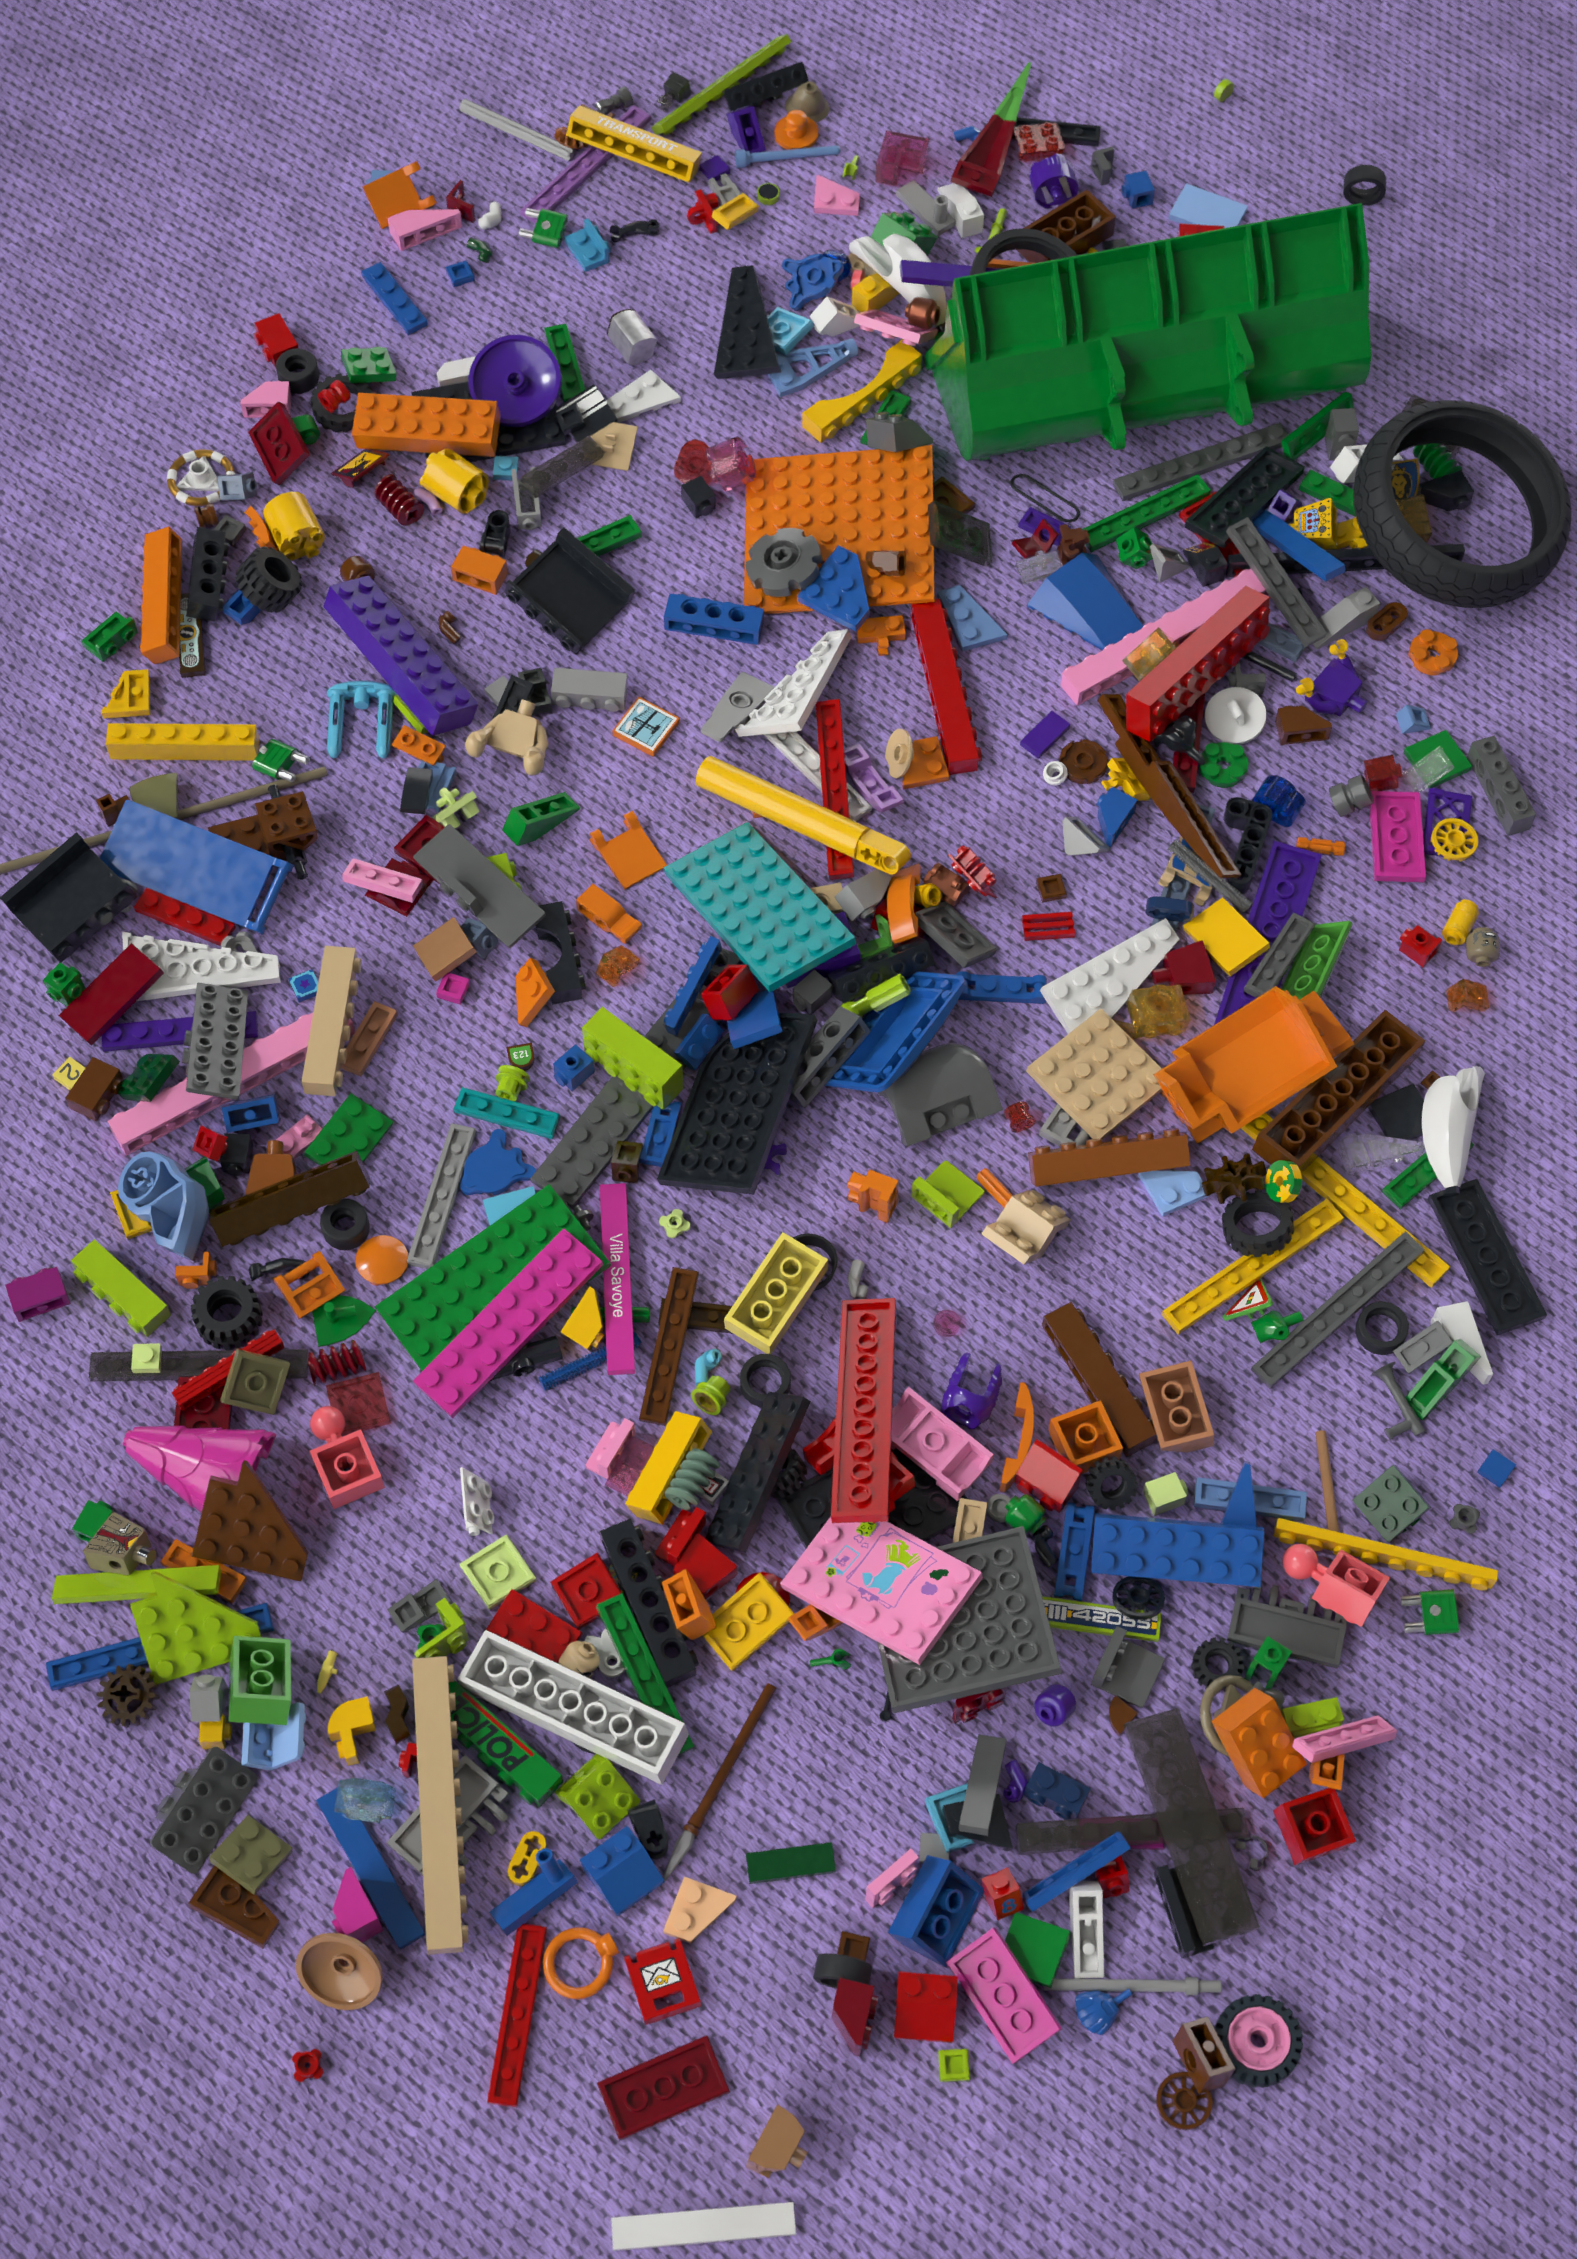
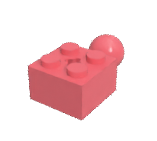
M323 1406L317 1409L311 1416L310 1428L318 1439L326 1441L327 1444L310 1450V1454L333 1510L385 1488L362 1430L360 1429L342 1437L341 1434L345 1428V1418L341 1411L332 1406Z
M1305 1544L1290 1546L1282 1558L1283 1568L1290 1577L1298 1580L1311 1577L1320 1582L1312 1596L1313 1600L1317 1601L1323 1608L1333 1610L1343 1616L1346 1621L1357 1624L1360 1627L1363 1626L1390 1579L1387 1575L1341 1549L1329 1568L1318 1563L1316 1552Z

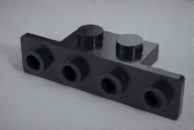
M798 62L727 88L723 93L729 111L732 112L749 105L754 107L763 105L762 100L770 98V101L782 98V93L809 82L804 63Z

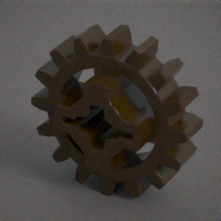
M128 1664L125 1670L124 1667L116 1666L117 1673L113 1674L108 1671L106 1673L109 1678L108 1682L100 1681L99 1683L104 1687V1690L96 1694V1696L103 1698V1701L98 1703L97 1706L98 1708L106 1709L102 1716L107 1719L111 1718L110 1723L118 1726L121 1722V1726L129 1728L130 1722H132V1724L139 1726L141 1717L147 1720L150 1719L147 1713L149 1709H157L152 1703L153 1700L160 1699V1696L154 1693V1690L159 1688V1684L151 1682L154 1675L149 1672L145 1674L146 1669L138 1666L136 1669L134 1665ZM137 1678H138V1679L141 1681V1683L143 1684L144 1690H141V1689H140V1687H139V1681H137ZM131 1692L134 1693V1694H136V1695H131V1697H126V1700H125L124 1698H121V1697H120V1696L129 1695ZM112 1701L116 1702L119 1713L115 1710Z

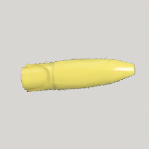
M331 1650L328 1651L320 1670L317 1682V1693L319 1694L326 1687L332 1674L336 1675L338 1669H334L337 1653Z

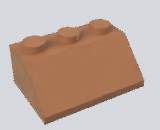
M1192 1360L1139 1373L1161 1450L1188 1453L1214 1446V1432Z

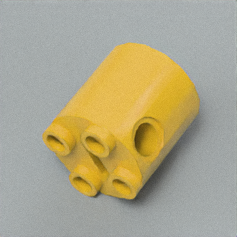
M444 449L437 454L433 452L428 456L426 470L419 481L421 486L461 514H467L483 503L489 484V477L484 471L451 449Z
M286 492L274 497L266 504L263 510V518L280 552L292 561L303 556L311 558L320 553L319 548L325 540V534L304 494L300 492Z

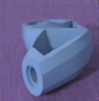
M151 1151L141 1152L127 1163L120 1175L118 1184L119 1197L140 1220L151 1222L157 1245L193 1261L207 1225L209 1207L206 1191L201 1184L189 1177L183 1166L160 1153Z

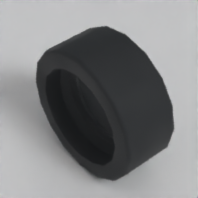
M1359 165L1348 170L1345 174L1343 195L1351 204L1362 203V205L1371 206L1384 198L1386 193V175L1379 167ZM1361 182H1370L1376 186L1370 189H1359L1353 185Z
M1374 1302L1366 1306L1359 1315L1355 1334L1358 1342L1367 1351L1378 1355L1394 1353L1393 1350L1404 1343L1408 1335L1409 1322L1406 1314L1400 1307L1390 1302ZM1374 1315H1384L1391 1318L1398 1328L1396 1337L1391 1341H1379L1373 1338L1366 1329L1369 1318Z
M758 1354L751 1357L743 1365L740 1372V1390L744 1398L752 1405L762 1408L767 1394L757 1393L750 1386L749 1378L756 1369L770 1367L780 1374L781 1385L776 1393L788 1394L791 1389V1372L787 1364L780 1357L772 1354Z
M819 1954L816 1960L813 1979L822 1985L836 1989L839 1978L869 1985L872 1966L863 1960L846 1955Z

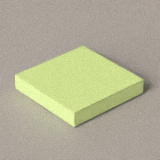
M507 1534L459 1564L489 1610L504 1602L511 1589L519 1592L537 1581Z

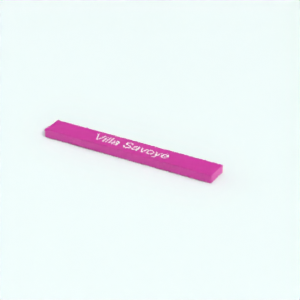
M626 1183L601 1184L602 1252L611 1264L609 1268L603 1271L608 1375L635 1374Z

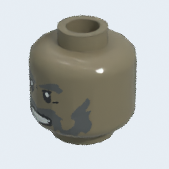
M1480 927L1474 929L1466 938L1467 959L1479 967L1490 966L1491 962L1496 961L1500 956L1499 936L1490 928Z

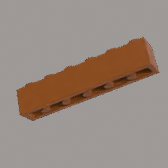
M1178 1128L1163 1130V1134L1153 1135V1132L1138 1133V1138L1128 1139L1127 1135L1114 1136L1112 1141L1102 1142V1139H1090L1086 1141V1145L1076 1146V1142L1060 1144L1061 1148L1050 1149V1146H1038L1034 1148V1152H1028L1031 1183L1035 1187L1190 1166L1187 1134L1179 1132Z

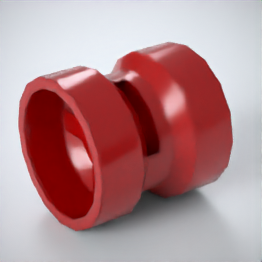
M335 380L330 384L329 389H323L318 393V398L322 406L328 412L333 413L339 408L341 403L348 402L351 399V395L341 381Z

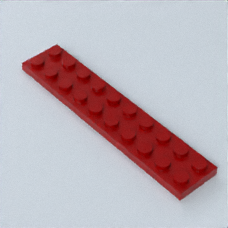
M895 1298L842 1300L831 1503L832 1523L888 1522L896 1328Z

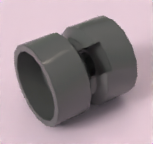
M1362 774L1348 779L1347 785L1341 782L1329 788L1331 800L1340 817L1353 813L1357 806L1362 809L1374 804L1371 790Z

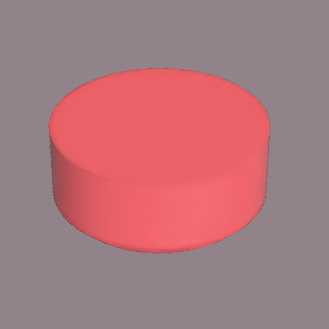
M855 270L853 272L851 290L865 279L864 270Z

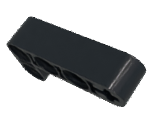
M1233 797L1226 804L1223 820L1227 826L1243 831L1233 862L1244 877L1242 880L1228 878V884L1231 883L1233 885L1232 888L1235 887V890L1238 889L1237 892L1240 891V894L1244 895L1248 892L1271 823L1272 810L1267 805L1241 797Z

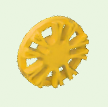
M1448 818L1440 821L1434 827L1431 843H1433L1435 852L1438 855L1444 856L1443 859H1448L1447 861L1459 860L1461 862L1470 858L1476 851L1478 836L1474 828L1467 822L1457 818ZM1444 825L1447 832L1441 830L1440 827ZM1460 826H1462L1468 831L1463 833L1458 829L1460 828ZM1464 844L1472 845L1473 847L1469 849Z

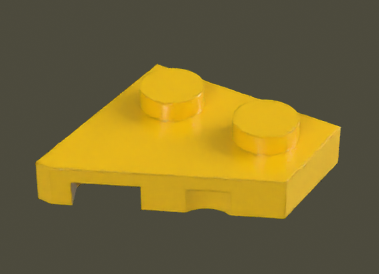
M149 669L123 672L119 679V684L114 687L110 694L111 700L101 710L103 719L150 715Z

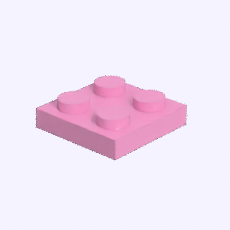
M912 1849L908 1850L867 1886L865 1900L872 1908L877 1904L881 1906L887 1904L894 1897L893 1891L900 1884L904 1888L915 1879L916 1875L914 1873L917 1871L919 1857Z

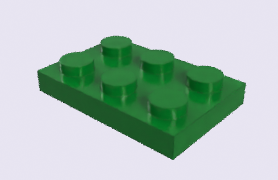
M350 1093L305 1150L304 1156L320 1166L358 1151L364 1163L392 1127L393 1121Z

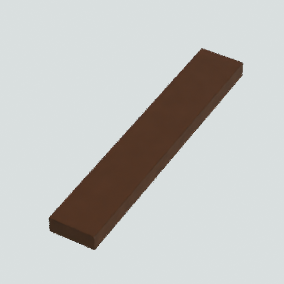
M677 1267L672 1268L639 1421L663 1426L667 1424L699 1271Z

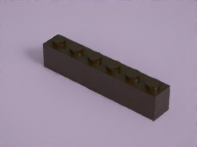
M354 1151L210 1210L209 1222L222 1247L229 1244L231 1246L237 1245L253 1234L255 1236L262 1235L273 1226L278 1224L284 1226L298 1216H308L315 1213L320 1207L325 1205L333 1206L340 1203L345 1197L363 1194L370 1188V1176L358 1151Z

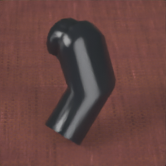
M1043 1525L1034 1533V1547L1046 1566L1050 1567L1059 1559L1047 1541L1053 1537L1054 1533L1048 1525Z

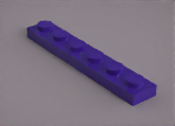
M256 1011L246 1012L244 1039L258 1038ZM193 1017L113 1024L102 1035V1050L107 1052L184 1044L186 1030L191 1031Z

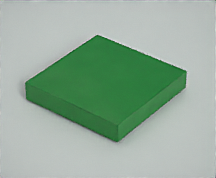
M1447 730L1404 748L1403 751L1429 789L1465 774L1472 769V765Z
M1015 1913L1005 1942L1031 1982L1051 1989L1071 1932L1041 1920Z

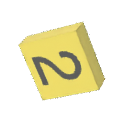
M69 1057L52 1076L60 1084L71 1090L85 1067Z

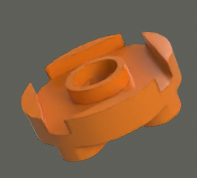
M1429 629L1421 631L1420 635L1412 640L1409 648V658L1414 663V667L1427 675L1435 676L1450 671L1458 657L1457 641L1454 638ZM1428 650H1436L1439 656L1437 654L1435 657L1430 656Z

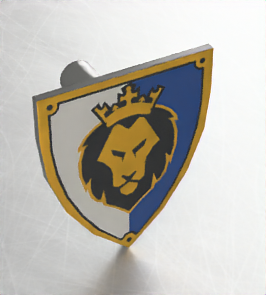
M1418 458L1392 463V489L1403 516L1412 506L1417 495L1420 482Z

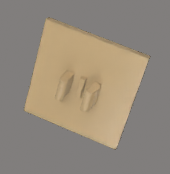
M612 422L588 437L583 463L628 471L638 426Z

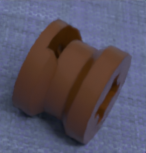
M209 503L203 508L199 506L194 507L199 527L206 528L211 525L216 527L219 524L213 503Z

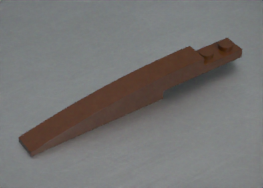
M1102 694L1097 701L1113 725L1115 732L1119 735L1115 745L1148 795L1183 839L1220 878H1238L1241 875L1172 762L1161 761L1149 741L1127 730L1126 703L1120 694Z

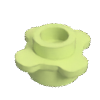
M674 1209L671 1214L661 1216L659 1219L660 1226L664 1227L669 1238H675L690 1229V1222L684 1219L682 1216L683 1212L680 1209Z

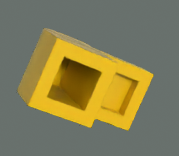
M368 1696L341 1704L332 1713L328 1722V1735L331 1742L341 1739V1741L336 1742L339 1758H345L348 1766L358 1764L359 1759L354 1736L376 1731Z

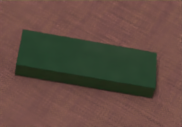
M832 1842L746 1853L749 1884L836 1873Z

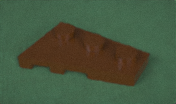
M215 1865L188 1903L191 1909L264 1949L280 1925L277 1917L257 1895L248 1891Z

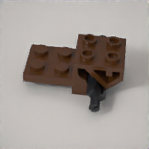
M270 785L268 791L271 799L255 803L256 815L208 827V831L277 859L288 861V863L294 865L298 879L303 880L308 877L304 866L308 861L304 851L318 837L303 791L281 797L278 785Z

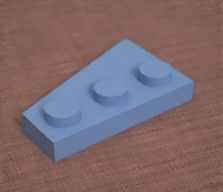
M960 585L937 591V597L941 601L942 608L947 609L948 622L962 652L1007 639L1006 632Z

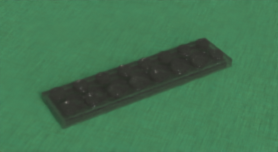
M1179 1708L1126 1722L1123 1727L1203 1946L1258 1930L1260 1925Z

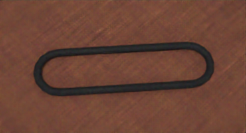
M1020 473L1011 478L1010 485L1012 489L1061 521L1071 523L1079 518L1080 511L1076 505L1029 475ZM1017 477L1029 479L1074 508L1077 512L1076 516L1073 519L1061 517L1016 488L1014 480Z

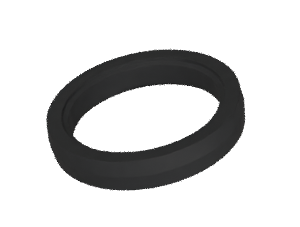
M1011 229L993 236L982 246L973 261L970 275L985 273L988 263L994 257L1010 250H1031L1043 254L1051 260L1077 256V254L1063 241L1048 233L1034 229Z

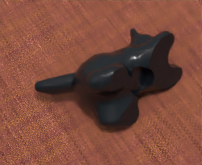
M1187 715L1171 722L1161 735H1157L1153 739L1155 747H1158L1162 742L1170 750L1186 753L1200 765L1205 764L1203 756L1193 747L1196 738V724Z

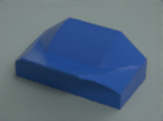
M239 589L223 605L222 609L226 615L241 625L250 623L261 611L258 606L251 604Z

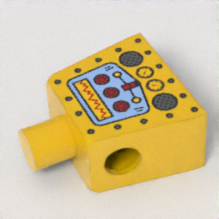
M1331 498L1297 508L1294 511V523L1288 524L1323 550L1338 549L1337 508Z

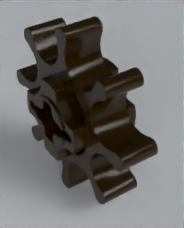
M1249 1153L1244 1154L1243 1158L1238 1162L1228 1161L1227 1156H1223L1221 1158L1222 1167L1218 1169L1207 1167L1204 1169L1207 1181L1202 1182L1204 1194L1209 1196L1216 1193L1219 1204H1224L1225 1200L1232 1195L1241 1197V1200L1244 1202L1248 1200L1247 1190L1252 1188L1265 1189L1262 1177L1267 1174L1265 1163L1260 1161L1252 1164Z

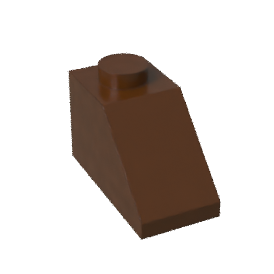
M1288 705L1278 708L1275 723L1281 745L1329 740L1332 730L1331 722L1302 705Z

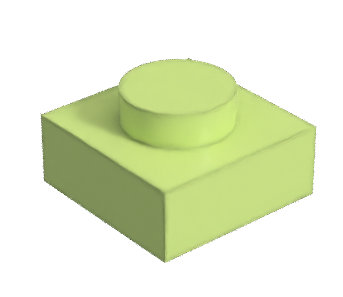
M133 1344L132 1372L160 1373L161 1344Z

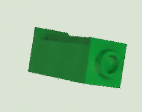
M1267 1636L1253 1658L1244 1679L1250 1681L1258 1666L1261 1665L1272 1672L1265 1687L1272 1689L1292 1651Z

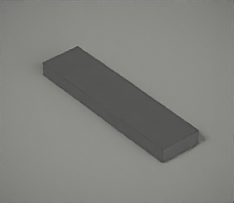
M1293 912L1245 985L1244 992L1258 998L1277 986L1314 930L1316 924Z
M978 1734L959 1823V1831L988 1836L1007 1739Z

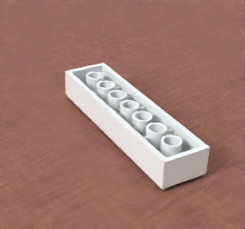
M487 1630L484 1631L457 1679L460 1685L469 1693L661 1785L664 1783L689 1735L685 1723Z

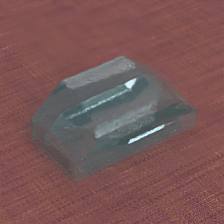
M360 1778L339 1780L334 1812L345 1813L348 1819L380 1823L382 1819L391 1820L396 1788L385 1782Z

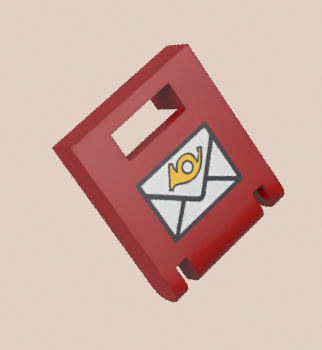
M680 1938L674 1939L675 1950H671L669 1942H665L636 1952L637 1962L633 1964L630 1955L624 1956L645 2025L701 2007V2001ZM682 1992L683 2002L656 2010L654 2001Z

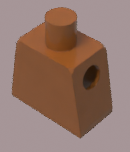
M270 1140L267 1145V1154L254 1155L246 1187V1195L297 1175L293 1156L291 1154H283L284 1142Z

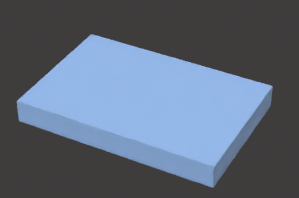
M1186 184L1169 213L1168 219L1181 224L1217 225L1229 228L1240 225L1248 206Z

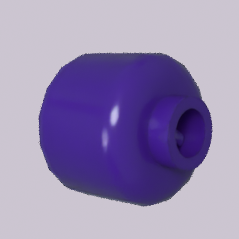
M1052 1684L1044 1689L1034 1702L1035 1713L1044 1724L1051 1727L1060 1726L1074 1713L1076 1709L1075 1697L1065 1686Z

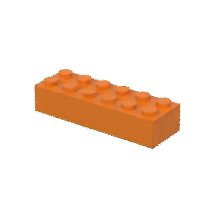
M358 393L352 437L356 447L360 449L438 453L444 449H451L458 455L495 457L501 414L497 401Z

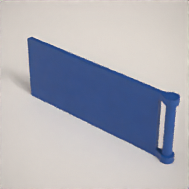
M131 800L125 801L100 856V859L118 877L169 896L261 935L266 930V927H264L285 878L294 867V865L284 860L254 850ZM274 866L278 867L279 869L255 922L250 921L271 871Z

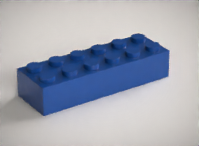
M1096 1513L1091 1573L1260 1587L1264 1528Z

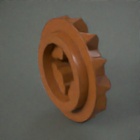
M566 127L557 128L554 138L565 147L582 149L589 145L566 136Z

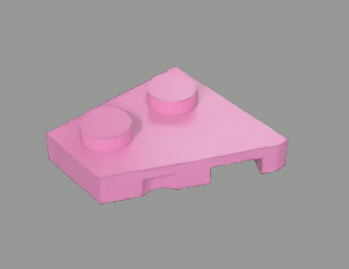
M820 175L816 176L814 213L858 216L860 193Z

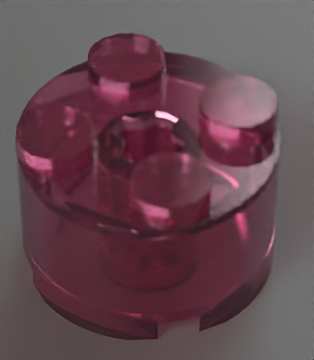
M739 436L711 446L705 451L712 467L710 470L711 479L714 483L719 482L725 492L754 481L752 478L756 477L752 455H746L744 448L747 445Z

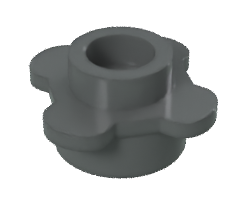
M1456 1504L1453 1507L1454 1516L1449 1522L1451 1528L1463 1529L1468 1534L1475 1533L1477 1530L1475 1524L1480 1517V1512L1469 1505Z

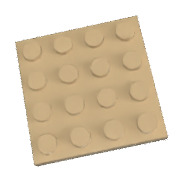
M1102 1009L1095 1012L1031 1063L1026 1070L1092 1139H1104L1162 1091L1153 1075L1162 1068Z

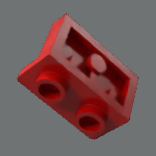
M698 1507L695 1508L693 1513L682 1509L656 1549L655 1556L675 1567L697 1533L700 1534L706 1525V1512Z

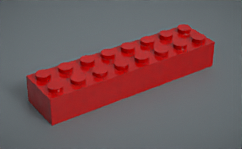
M1248 586L1243 587L1126 694L1127 730L1151 742L1157 735H1161L1171 722L1176 721L1184 710L1191 707L1197 698L1205 694L1217 680H1220L1232 666L1237 665L1246 653L1251 652L1261 639H1265L1270 629L1268 626L1270 614L1269 596Z

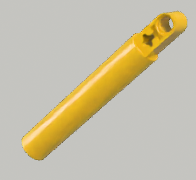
M713 756L705 758L696 775V785L887 874L897 873L911 859V852L905 844Z

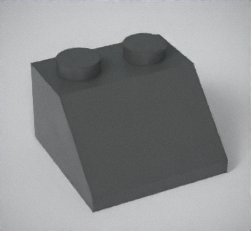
M888 412L875 413V417L866 419L867 441L870 448L899 452L933 443V438L914 420L903 418L902 414L889 416Z

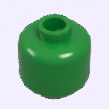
M1024 1494L1020 1498L1015 1495L1004 1507L1008 1510L1005 1515V1521L1013 1528L1024 1526L1025 1534L1030 1533L1033 1535L1046 1520L1044 1517V1507L1029 1494Z

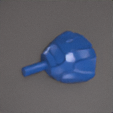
M1129 1988L1115 1998L1101 1991L1080 1993L1075 1998L1078 2019L1091 2033L1103 2035L1110 2029L1120 2011L1118 2004L1133 1994Z

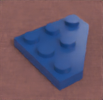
M838 545L819 568L820 573L815 581L797 595V599L801 604L857 632L870 616L861 567L857 554Z

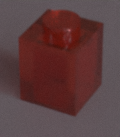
M1393 754L1364 760V775L1371 791H1385L1398 788V780L1402 777L1400 763L1395 764Z

